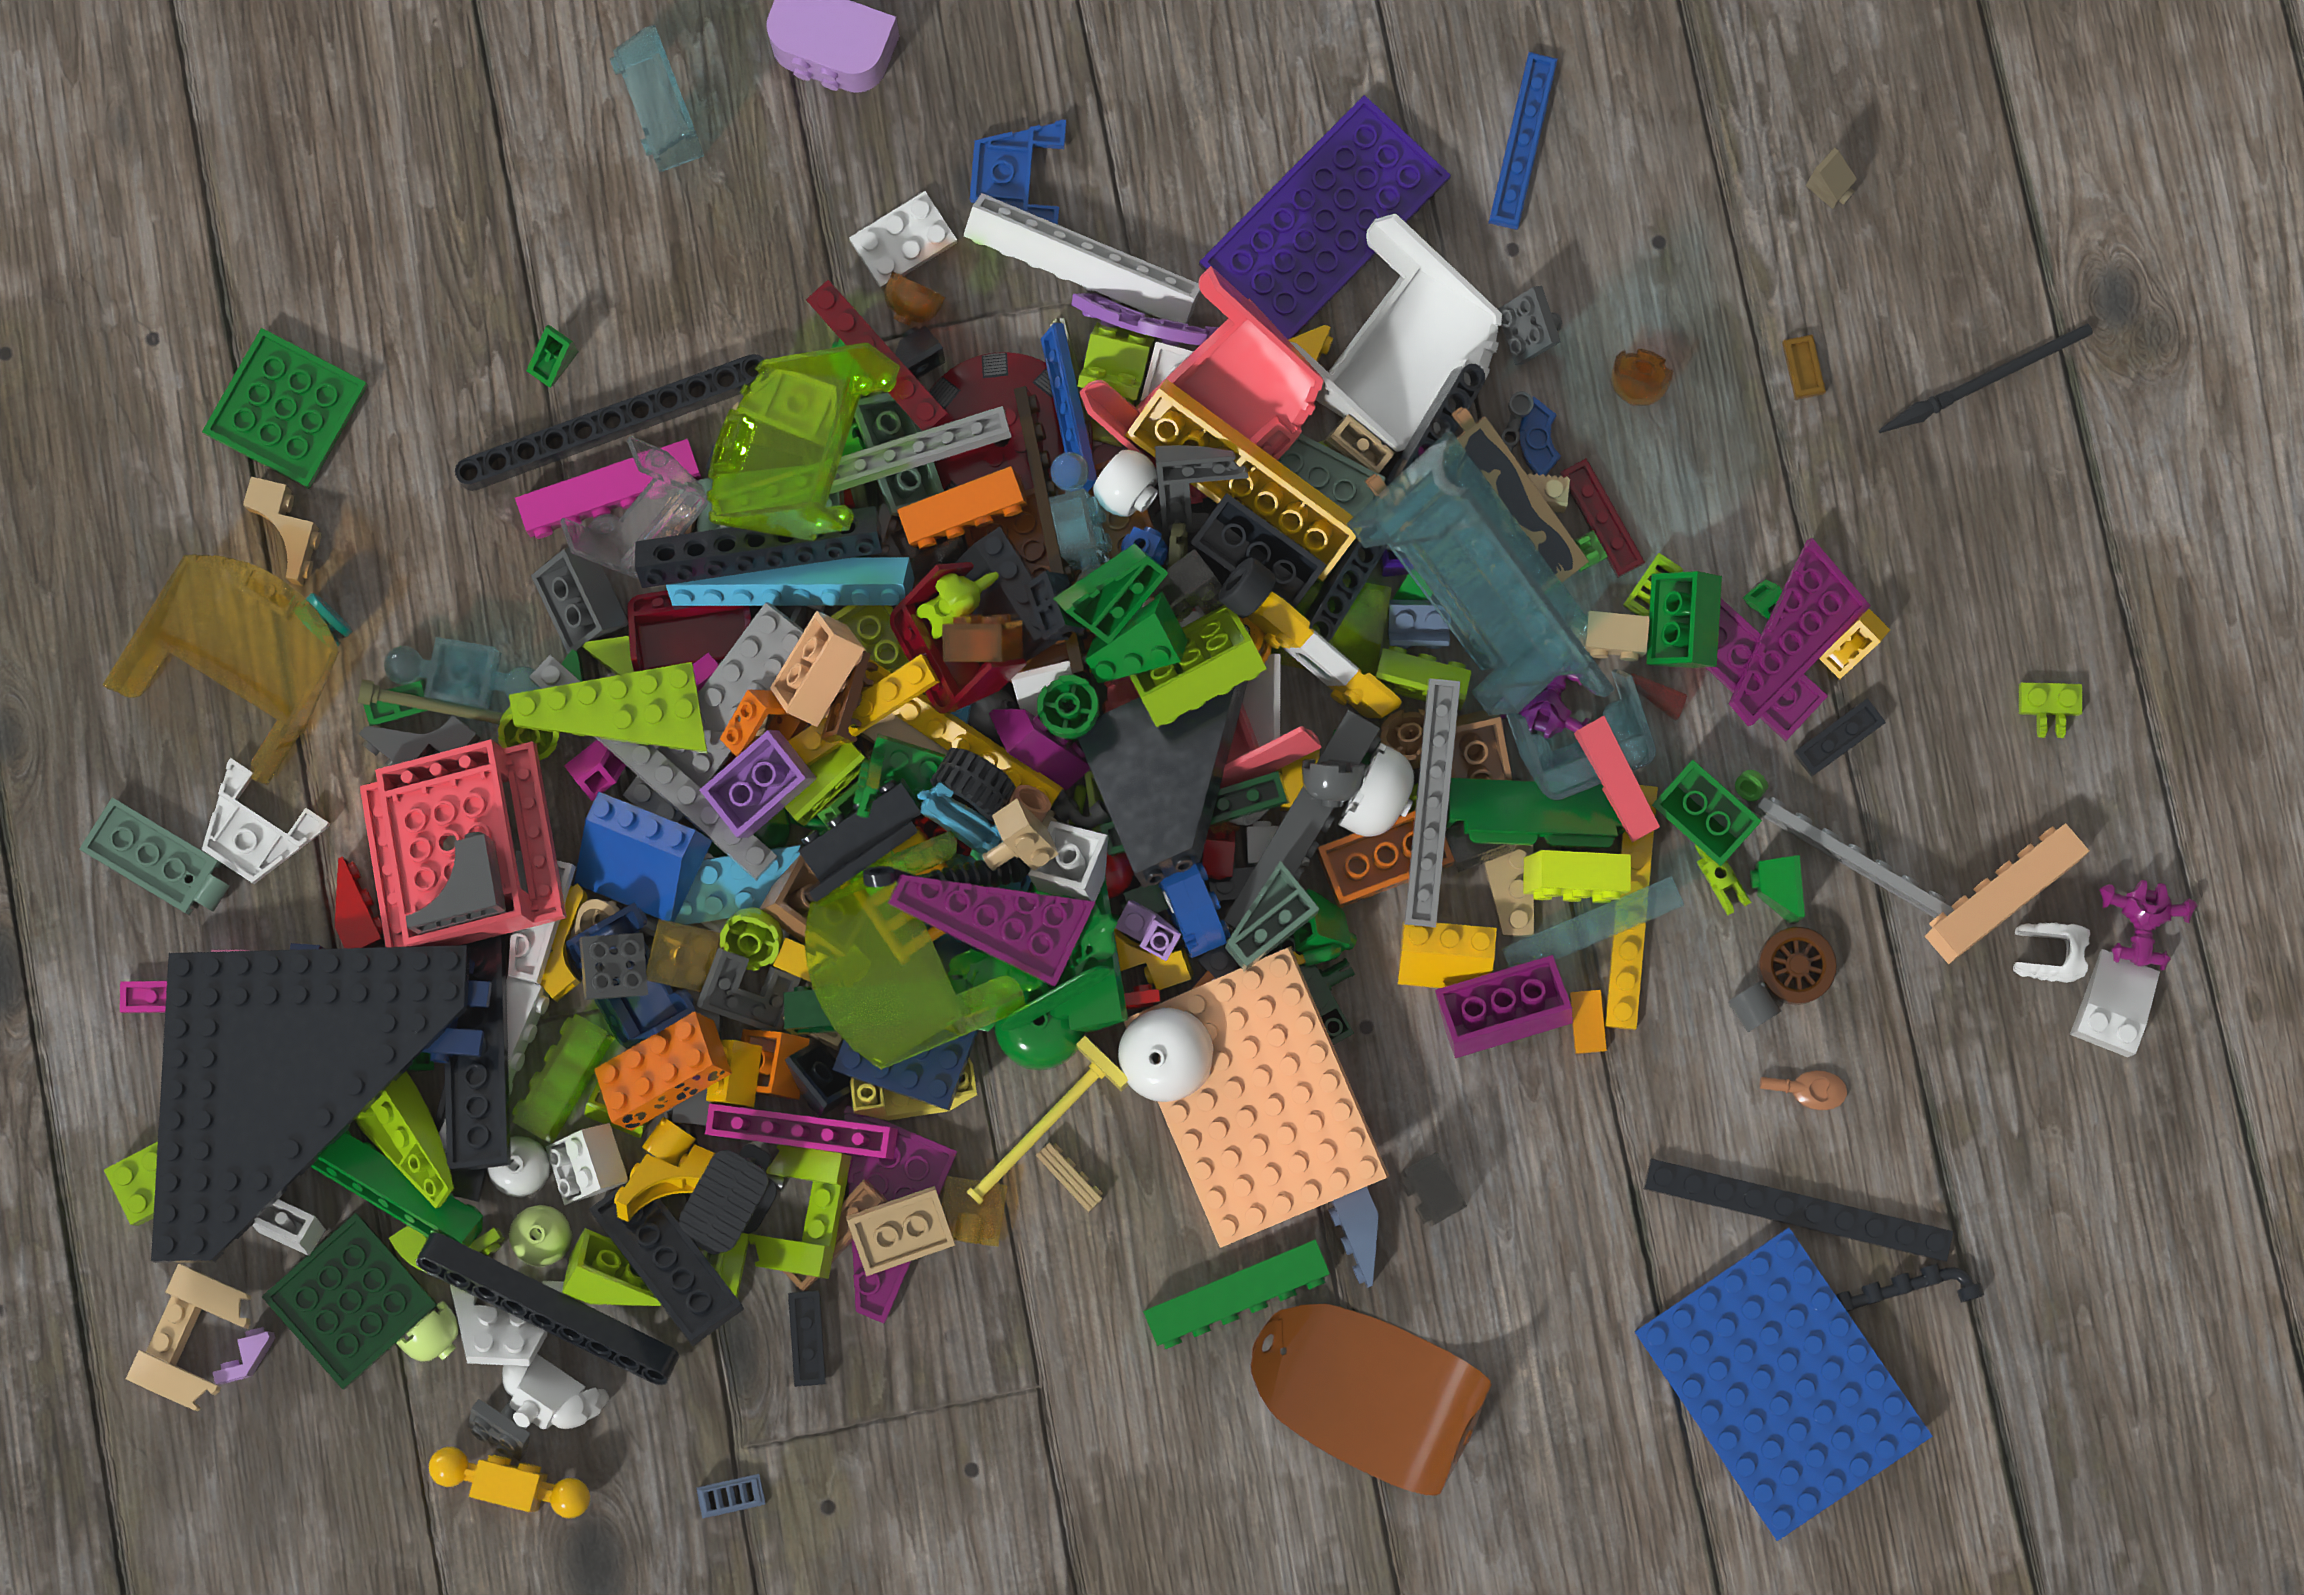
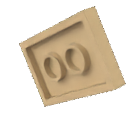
M935 1186L846 1216L866 1276L955 1246Z

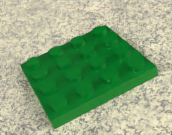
M261 328L202 432L204 435L310 489L367 389L368 384Z

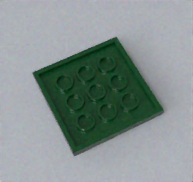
M358 1213L351 1216L315 1248L310 1256H306L262 1296L265 1302L342 1390H345L388 1352L400 1338L407 1335L412 1327L424 1316L437 1308V1303Z

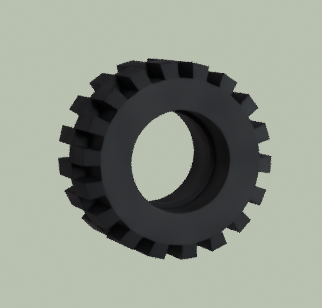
M960 748L949 749L930 780L933 787L938 783L945 785L954 792L952 795L954 800L980 813L989 822H994L992 815L1007 805L1016 789L1012 780L993 763L973 752Z

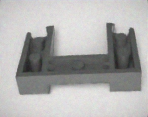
M1185 445L1155 446L1163 540L1169 547L1173 523H1185L1187 525L1186 531L1188 532V551L1200 550L1191 544V540L1210 513H1192L1189 483L1248 478V469L1245 466L1239 467L1234 461L1236 459L1235 453L1229 450Z

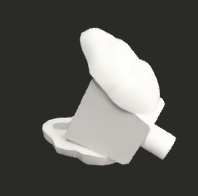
M538 1354L529 1367L503 1366V1386L505 1391L513 1397L509 1405L516 1411L513 1419L518 1426L523 1428L528 1427L531 1422L541 1429H547L551 1425L563 1429L575 1428L601 1413V1409L609 1401V1395L606 1390L594 1387L584 1391V1385Z

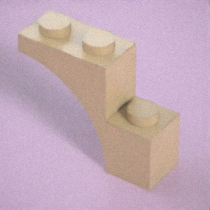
M251 476L243 506L249 512L266 518L276 526L284 540L287 551L286 578L292 584L303 586L305 578L309 579L312 573L313 562L310 559L313 549L317 550L320 544L321 533L318 532L319 528L314 522L286 516V512L289 513L294 502V495H291L292 491L287 485Z

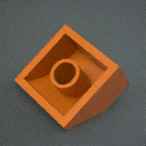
M743 1029L741 1042L762 1046L756 1094L799 1100L800 1091L785 1059L808 1046L810 1039L783 1032Z

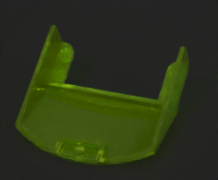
M867 342L762 360L755 368L760 373L756 376L750 387L745 384L739 392L743 395V398L736 410H729L715 444L708 477L713 480L712 490L707 491V500L712 503V511L708 513L710 521L717 525L815 541L817 534L849 530L854 519L852 510L845 505L826 507L861 394L867 396L872 392L891 391L896 384L900 366Z
M948 831L895 854L892 850L867 868L890 866L915 875L952 859L957 851L956 840L952 831ZM862 870L819 901L810 903L805 930L807 967L817 1000L833 1028L856 1053L858 1052L869 1060L871 1064L882 1070L1004 1019L1025 1005L1024 994L1019 983L1009 976H1000L955 995L924 922L887 904L897 882L895 881L894 884L884 887L865 886Z

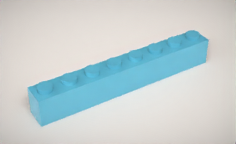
M909 557L845 558L666 585L672 606H763L766 602L771 603L773 606L898 605L912 591L915 578Z

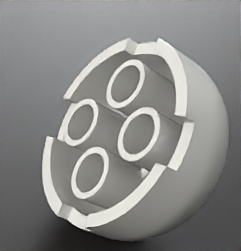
M1380 743L1369 760L1371 762L1364 770L1362 786L1357 795L1347 801L1341 815L1343 819L1338 823V825L1361 836L1372 837L1385 833L1395 824L1400 815L1406 817L1413 803L1409 799L1414 785L1412 766L1404 755L1383 743Z
M1164 1007L1148 1011L1129 1024L1119 1044L1118 1061L1121 1071L1128 1079L1127 1083L1134 1091L1150 1100L1170 1102L1193 1094L1206 1082L1211 1073L1212 1051H1214L1209 1032L1198 1018L1187 1011ZM1160 1055L1161 1061L1159 1064H1157L1154 1062V1060H1156Z

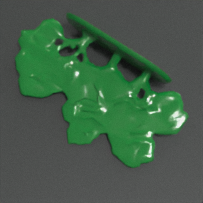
M1062 895V896H1061V897L1076 899V898L1070 897V896H1065V895ZM1094 904L1074 946L1080 945L1082 947L1081 958H1077V965H1074L1071 953L1068 959L1069 965L1064 968L1071 971L1073 978L1050 990L1047 983L985 952L970 949L954 956L949 964L950 971L948 975H961L963 979L968 980L973 985L974 1022H963L965 1029L975 1027L978 1030L988 1032L994 1027L999 1013L1004 1009L1013 1010L1014 1012L1008 1015L1001 1023L1002 1031L1020 1028L1101 982L1110 973L1108 967L1097 966L1082 972L1083 967L1089 957L1101 960L1108 959L1114 955L1116 944L1112 933L1118 924L1117 920H1114L1111 914H1101L1097 904ZM1087 946H1091L1092 952L1087 955ZM1037 989L1042 990V996L1021 1007V994L1023 992L1035 991ZM1007 994L1011 1002L1005 1003L1002 995Z

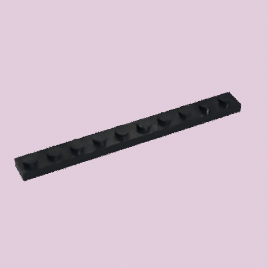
M1650 1159L1643 1188L1644 1190L1943 1262L1948 1260L1953 1231L1655 1159Z

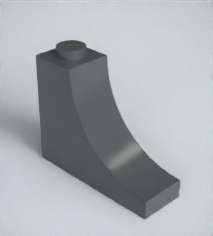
M481 832L466 834L464 839L454 841L455 861L446 886L429 905L406 916L407 928L417 934H422L507 912L494 840Z

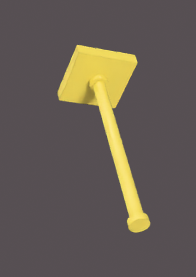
M1086 1036L1076 1045L1078 1050L1091 1062L1088 1066L1090 1069L974 1189L970 1188L967 1191L979 1205L984 1201L982 1198L1098 1078L1102 1079L1106 1076L1121 1092L1129 1085L1126 1075Z

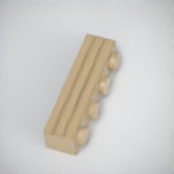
M1049 1142L1036 1154V1157L1089 1213L1103 1200L1101 1197L1103 1193L1096 1186L1091 1187L1087 1181L1090 1179L1082 1171L1078 1173L1075 1170L1076 1164L1069 1157L1065 1159L1062 1156L1063 1150L1056 1143L1052 1145Z

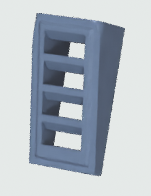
M760 1474L696 1488L702 1518L766 1505ZM751 1482L755 1501L750 1502L745 1483ZM735 1485H739L741 1504H736L733 1489ZM722 1488H726L730 1505L728 1507L723 1505L720 1490ZM709 1491L714 1492L717 1506L715 1510H711L708 1496Z

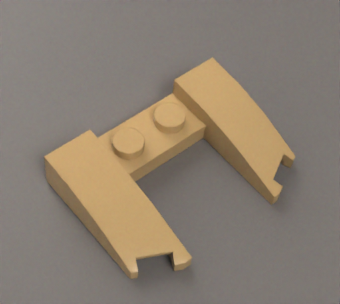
M178 1264L166 1290V1293L172 1296L146 1352L138 1351L126 1379L192 1410L199 1411L201 1408L195 1401L206 1390L212 1395L218 1394L221 1387L176 1366L202 1309L248 1329L250 1319L240 1318L241 1300H251V1295L193 1268Z

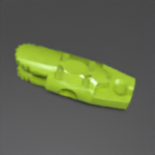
M1695 845L1701 858L1697 861V864L1726 914L1734 913L1733 905L1724 892L1731 887L1735 891L1740 903L1744 906L1752 903L1728 861L1726 860L1720 867ZM1720 871L1725 877L1722 879L1717 878L1715 872Z

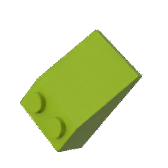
M585 1228L570 1254L562 1293L589 1304L661 1306L612 1240Z

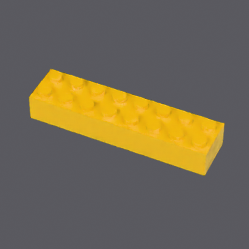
M1167 379L1159 387L1125 434L1127 438L1155 458V446H1203L1233 451L1236 464L1239 467L1245 466L1248 469V478L1190 484L1217 504L1226 493L1230 494L1326 563L1327 566L1318 576L1322 581L1342 557L1364 525Z

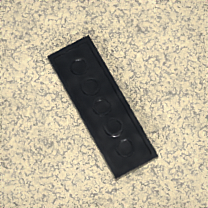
M619 1188L589 1208L592 1216L692 1346L744 1310L740 1301L691 1238L682 1231L679 1223L660 1198L651 1201L638 1210L629 1222L617 1217L614 1199Z

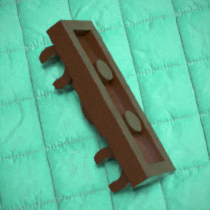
M863 651L860 663L853 667L847 677L845 688L833 700L822 733V740L829 743L839 740L844 743L857 741V737L849 733V726L855 729L861 727L862 723L858 719L852 718L853 712L861 703L862 687L874 684V681L866 677V670L869 672L878 670V666L875 663L869 662L870 653Z

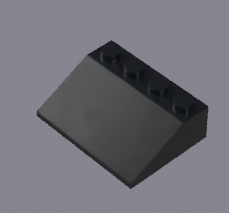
M1001 527L975 542L955 562H972L974 568L965 577L973 582L989 573L997 572L999 574L998 579L980 593L979 606L971 614L961 616L956 621L980 666L986 662L1025 659L1027 662L1059 641L1053 639L1043 640L1024 585L1033 580L1034 576Z

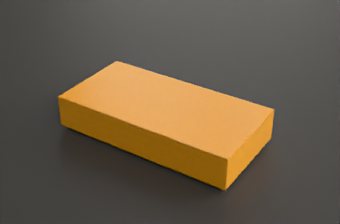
M1601 990L1570 992L1575 1054L1606 1052Z

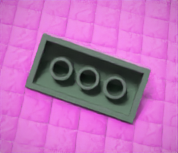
M888 392L850 402L866 449L922 431ZM934 462L878 479L890 515L899 516L897 511L899 508L944 492Z

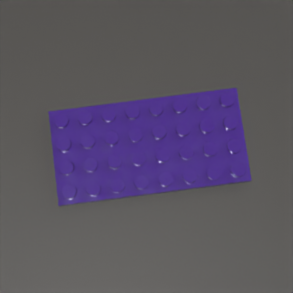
M1364 95L1199 261V266L1205 271L1212 266L1247 299L1250 298L1287 339L1293 338L1374 257L1376 252L1368 246L1366 239L1367 230L1373 221L1377 218L1397 214L1407 223L1450 179L1451 174Z

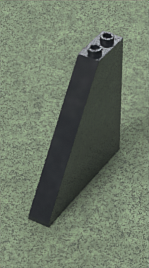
M1243 681L1234 686L1228 693L1217 695L1206 701L1200 708L1189 710L1179 715L1175 721L1169 724H1162L1159 727L1155 726L1141 697H1138L1100 715L1095 726L1087 734L1078 737L1132 869L1143 888L1149 885H1156L1163 881L1164 878L1177 872L1186 871L1192 865L1201 861L1248 681Z

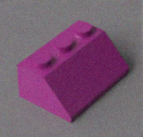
M993 709L989 713L1007 753L1034 771L1042 773L1065 791L1090 770L1080 742L1078 740L1074 742L1071 739H1063L1053 735L1043 725L1039 714L1034 716L1025 709Z

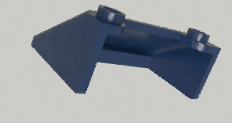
M635 902L566 942L567 953L581 978L582 965L579 938L640 933L639 930L647 924V918L644 912L636 906ZM645 941L648 995L594 999L615 1038L625 1048H629L657 1034L696 1011L693 1006V998L686 989L673 992ZM611 946V947H610V949H615V950H617L616 947H614V946ZM629 961V963L631 964V967L628 968V969H632V968H633V963H632L631 961ZM613 979L617 981V984H615V986H618L620 982L619 979Z

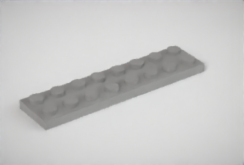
M766 602L698 693L708 754L685 749H671L664 746H659L657 750L700 788L715 777L732 754V751L720 740V737L748 689L770 690L772 683L804 630L771 603ZM638 775L623 794L637 807L680 824L684 818L680 812Z

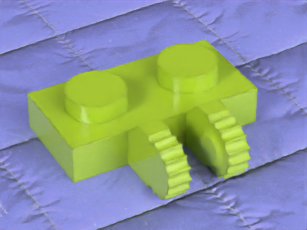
M2021 682L2019 684V714L2036 715L2037 736L2045 738L2048 731L2046 715H2055L2057 738H2064L2066 735V716L2082 715V684Z

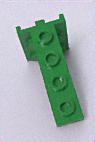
M878 733L870 759L863 760L859 772L856 795L853 802L858 804L857 815L865 818L869 817L873 797L880 793L878 788L892 778L896 782L904 778L922 804L923 799H919L917 795L921 791L934 788L930 780L946 755Z

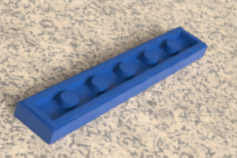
M1531 52L1528 53L1489 224L1518 230L1558 60L1556 58Z
M1053 323L1041 337V343L1073 493L1075 496H1084L1094 486L1097 476L1064 324Z

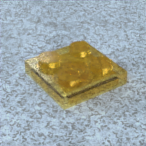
M659 919L646 970L647 980L701 992L715 958L720 933Z

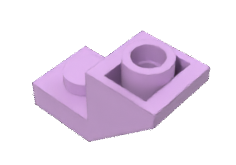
M1129 899L1115 927L1140 941L1139 947L1165 961L1169 958L1181 936L1178 930L1157 913Z
M264 1327L246 1331L245 1338L237 1339L243 1364L240 1365L239 1360L220 1364L221 1370L213 1372L215 1384H225L252 1377L275 1340L274 1332H264Z

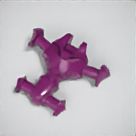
M1538 654L1530 664L1533 672L1541 671L1548 673V676L1543 681L1545 686L1544 692L1524 698L1523 703L1508 701V695H1504L1502 702L1495 709L1501 719H1505L1507 713L1521 715V719L1526 725V733L1532 734L1534 730L1544 732V738L1550 739L1555 734L1562 732L1564 728L1576 732L1578 729L1589 724L1590 719L1585 718L1583 722L1572 718V712L1564 705L1560 696L1561 692L1566 690V679L1576 681L1580 686L1587 682L1588 669L1584 666L1582 670L1571 668L1563 660H1553V662L1541 659L1542 654Z
M2141 880L2131 893H2127L2126 896L2115 893V888L2111 884L2101 887L2099 892L2103 901L2102 908L2108 907L2110 904L2122 908L2121 913L2126 918H2129L2135 927V935L2131 937V948L2123 947L2117 942L2111 949L2113 960L2116 963L2120 959L2130 960L2134 965L2140 967L2155 964L2160 965L2161 971L2166 970L2171 958L2167 951L2164 953L2152 952L2153 945L2155 944L2152 931H2155L2156 927H2160L2161 924L2171 921V917L2183 916L2184 922L2190 923L2192 914L2198 907L2197 903L2188 898L2182 904L2172 905L2165 884L2159 883L2155 890L2147 889L2146 880Z

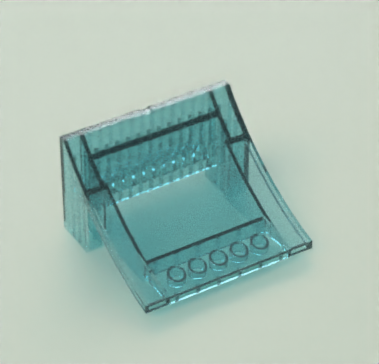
M1452 431L1446 432L1347 523L1364 548L1388 544L1479 669H1495L1471 691L1488 715L1519 713L1552 680L1560 675L1575 674L1588 691L1598 696L1607 697L1615 690L1585 649L1587 616L1526 532L1522 530L1518 521Z

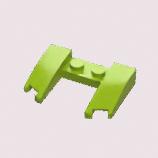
M778 1144L777 1148L780 1151L769 1165L766 1173L813 1181L802 1242L750 1234L749 1242L756 1245L759 1261L755 1262V1266L829 1279L852 1156Z

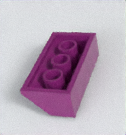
M1553 955L1435 990L1445 1032L1455 1059L1572 1024V1006Z

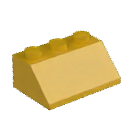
M1403 922L1397 985L1443 988L1492 973L1497 928L1436 923V928L1405 925Z

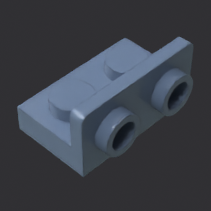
M1389 600L1388 640L1390 646L1403 649L1412 646H1425L1430 649L1450 646V617L1437 600Z

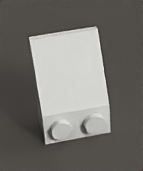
M2101 949L2070 1035L2125 1057L2135 1055L2147 1025L2160 971L2147 966L2140 967L2134 965V963L2126 959H2120L2116 963L2113 960L2112 952Z

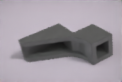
M453 715L439 729L426 734L366 726L359 733L365 739L362 745L375 756L381 752L389 758L385 763L388 766L428 756L434 748L436 750L432 754H437L475 744L481 739Z

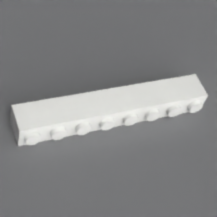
M983 193L972 206L963 236L972 239L976 244L989 246L1000 251L1005 256L1015 257L1027 262L1031 267L1044 269L1055 274L1060 279L1070 280L1082 285L1086 290L1099 292L1110 297L1115 302L1135 307L1141 313L1181 323H1188L1200 294L1198 283Z

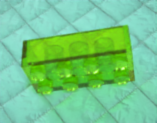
M575 1014L573 1019L570 1017L566 1019L560 1030V1034L563 1036L557 1046L551 1045L544 1057V1061L547 1062L541 1073L537 1071L533 1075L528 1085V1088L531 1089L525 1100L521 1098L512 1112V1115L515 1116L512 1121L513 1123L551 1144L555 1142L594 1075V1069L599 1066L615 1039L608 1031L578 1014Z

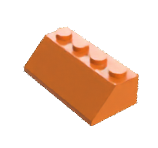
M1010 466L899 508L897 511L909 544L914 548L919 547L921 550L934 546L939 538L947 536L948 539L961 536L965 533L964 529L974 525H976V528L987 526L993 523V518L1003 514L1005 517L1014 516L1022 512L1021 507L1028 505L1021 476Z

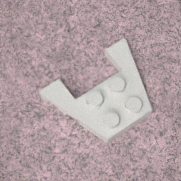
M230 758L227 762V771L219 789V798L210 819L202 850L255 884L330 826V823L305 808L288 833L283 832L238 802V799L255 774Z
M542 1282L562 1293L564 1282ZM450 1284L467 1363L530 1366L548 1335L547 1331L496 1306L475 1305L477 1297Z

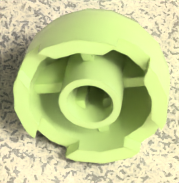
M535 1205L527 1207L516 1216L511 1224L509 1240L511 1249L520 1260L528 1265L545 1267L564 1258L571 1246L572 1231L563 1213L551 1206Z
M441 1301L436 1306L440 1311L436 1313L434 1310L430 1314L428 1313L407 1333L409 1339L400 1338L396 1342L411 1358L418 1361H430L439 1356L443 1360L456 1348L453 1342L459 1332L458 1320L444 1301Z

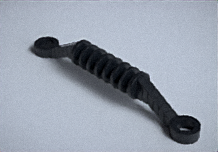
M1016 856L996 868L995 871H992L983 860H976L974 864L967 862L963 866L954 865L952 869L950 867H944L941 871L935 869L921 875H914L890 866H876L863 870V882L868 887H884L894 884L895 881L897 882L900 875H908L997 888L1000 884L1006 886L1011 882H1021L1029 874L1031 868L1020 857L1017 858Z

